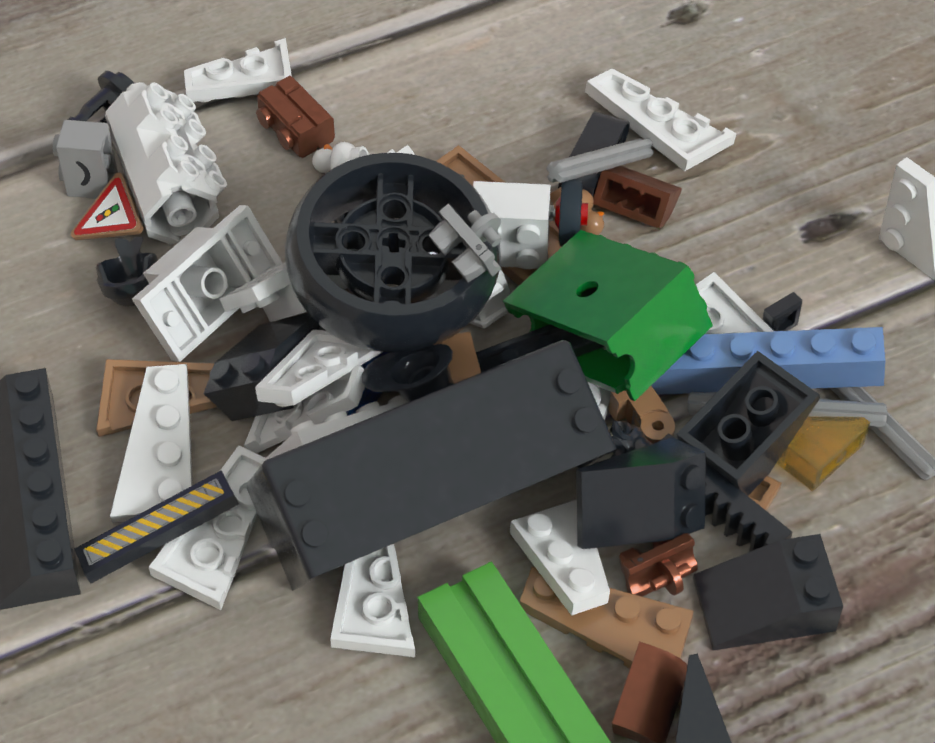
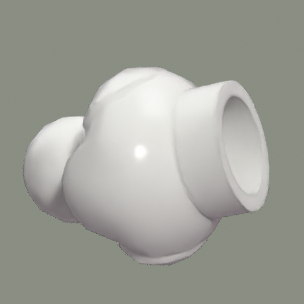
M339 142L333 148L329 144H325L324 148L314 153L312 164L317 171L327 173L347 161L369 155L364 146L355 147L349 142Z

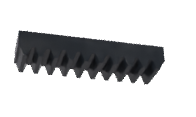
M668 433V434H667L663 439H661L660 441H663V440H665V439L671 438V437H673V436ZM706 463L705 516L713 514L711 525L716 527L725 524L724 535L728 537L737 533L736 545L740 547L749 543V552L778 540L792 537L793 532Z

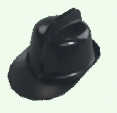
M436 344L417 351L387 353L367 365L362 373V383L367 389L374 392L397 391L407 402L413 401L454 384L448 366L452 360L453 351L448 345Z

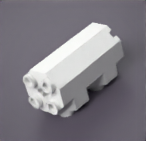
M138 82L131 84L127 91L120 94L105 111V117L109 126L110 136L148 237L171 245L180 242L179 236L189 234L196 227L209 228L219 218L216 197L227 187V182L215 163L217 159L215 153L205 145L197 146L205 136L206 130L201 125L198 115L194 112L196 109L194 102L184 94L177 96L155 82L150 85Z

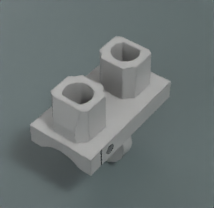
M449 204L439 211L444 220L432 230L429 237L444 255L461 242L466 246L467 250L453 260L452 263L467 282L475 279L486 270L493 277L502 269L494 260V254L483 243L488 241L495 247L502 241V238L496 233L501 225V219L495 213L481 216L477 210L472 211L467 217L473 224L470 228Z

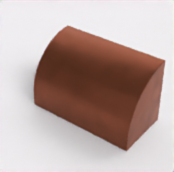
M618 166L601 172L593 199L594 205L660 229L671 216L682 188L626 167Z
M639 641L612 721L613 733L641 743H665L684 687L687 663L663 649Z

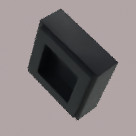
M792 292L765 308L762 320L773 331H788L798 325L803 300L795 292Z

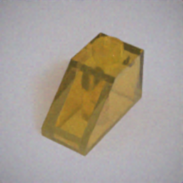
M807 417L777 464L811 491H814L864 445L870 421L864 417Z

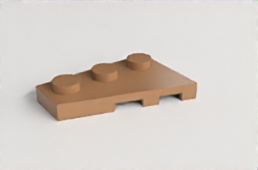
M106 359L96 429L98 436L101 437L132 429L147 367L187 364L190 414L217 407L204 395L214 363Z

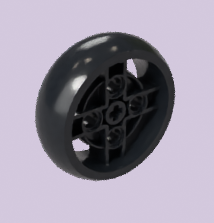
M378 153L347 161L320 177L302 197L291 217L285 242V261L292 288L302 306L321 327L351 345L379 352H409L442 343L459 333L477 317L492 294L499 272L492 277L486 270L475 279L467 282L452 263L453 260L467 250L466 246L461 242L444 255L432 242L429 234L443 221L440 218L441 214L439 211L447 204L455 210L470 228L473 224L467 217L472 211L477 210L481 216L491 213L482 196L465 178L434 160L406 153ZM352 210L342 223H332L344 213ZM488 241L483 242L494 254V260L500 265V243L493 247ZM348 249H357L358 251H350ZM327 275H340L343 283L353 294L340 288ZM444 280H460L446 292L426 300L440 288ZM387 284H395V285H398V286H396V287H390V286H387Z

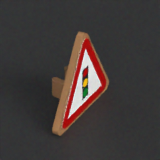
M118 172L112 177L72 230V238L84 240L142 233L144 228L125 176L122 173Z

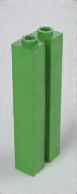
M492 561L462 575V581L455 585L449 586L448 583H445L417 597L418 619L496 743H611Z

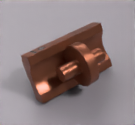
M688 532L673 540L652 542L653 549L643 554L639 549L633 547L620 553V566L625 576L627 593L642 597L663 587L670 594L677 595L684 590L682 578L698 571V565L693 553L695 542Z

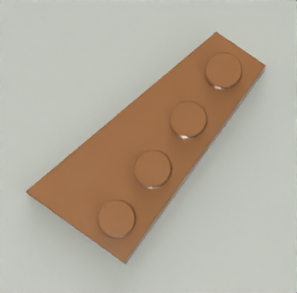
M531 567L520 598V605L530 616L564 634L572 633L587 641L586 646L599 653H602L604 650L623 660L624 666L629 669L631 668L639 641L663 649L681 659L693 619V610L609 588L610 594L607 604L571 616L535 567Z

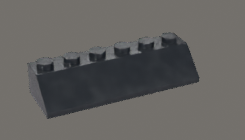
M46 368L8 374L0 380V610L81 594L54 398Z

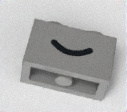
M64 120L60 134H56L53 139V155L58 157L60 162L58 170L59 180L64 181L67 196L97 199L112 177L118 173L108 123Z

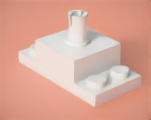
M239 205L214 228L196 227L148 268L143 274L149 284L132 300L171 361L181 362L239 309L225 312L219 298L282 264V261L249 206Z
M348 249L350 251H358L357 249ZM286 261L219 298L225 312L240 308L242 313H245L256 307H263L270 322L306 312L292 288ZM327 275L340 288H347L340 275ZM320 326L319 330L326 331L323 327Z

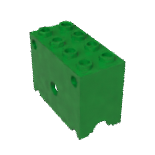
M583 230L575 234L503 300L508 313L513 314L516 318H520L523 315H527L530 318L531 328L529 332L547 325H553L604 345L605 347L577 357L587 382L616 394L626 391L630 400L636 401L713 326L707 312V304L699 294L694 282V273L688 265Z

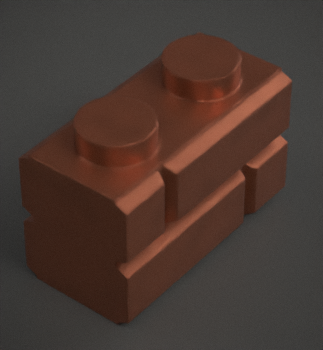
M288 76L277 82L276 86L271 85L258 93L257 118L265 129L271 127L276 132L277 138L284 149H292L303 159L315 152L318 147L321 149L325 144L333 142L335 138L334 118L293 77Z

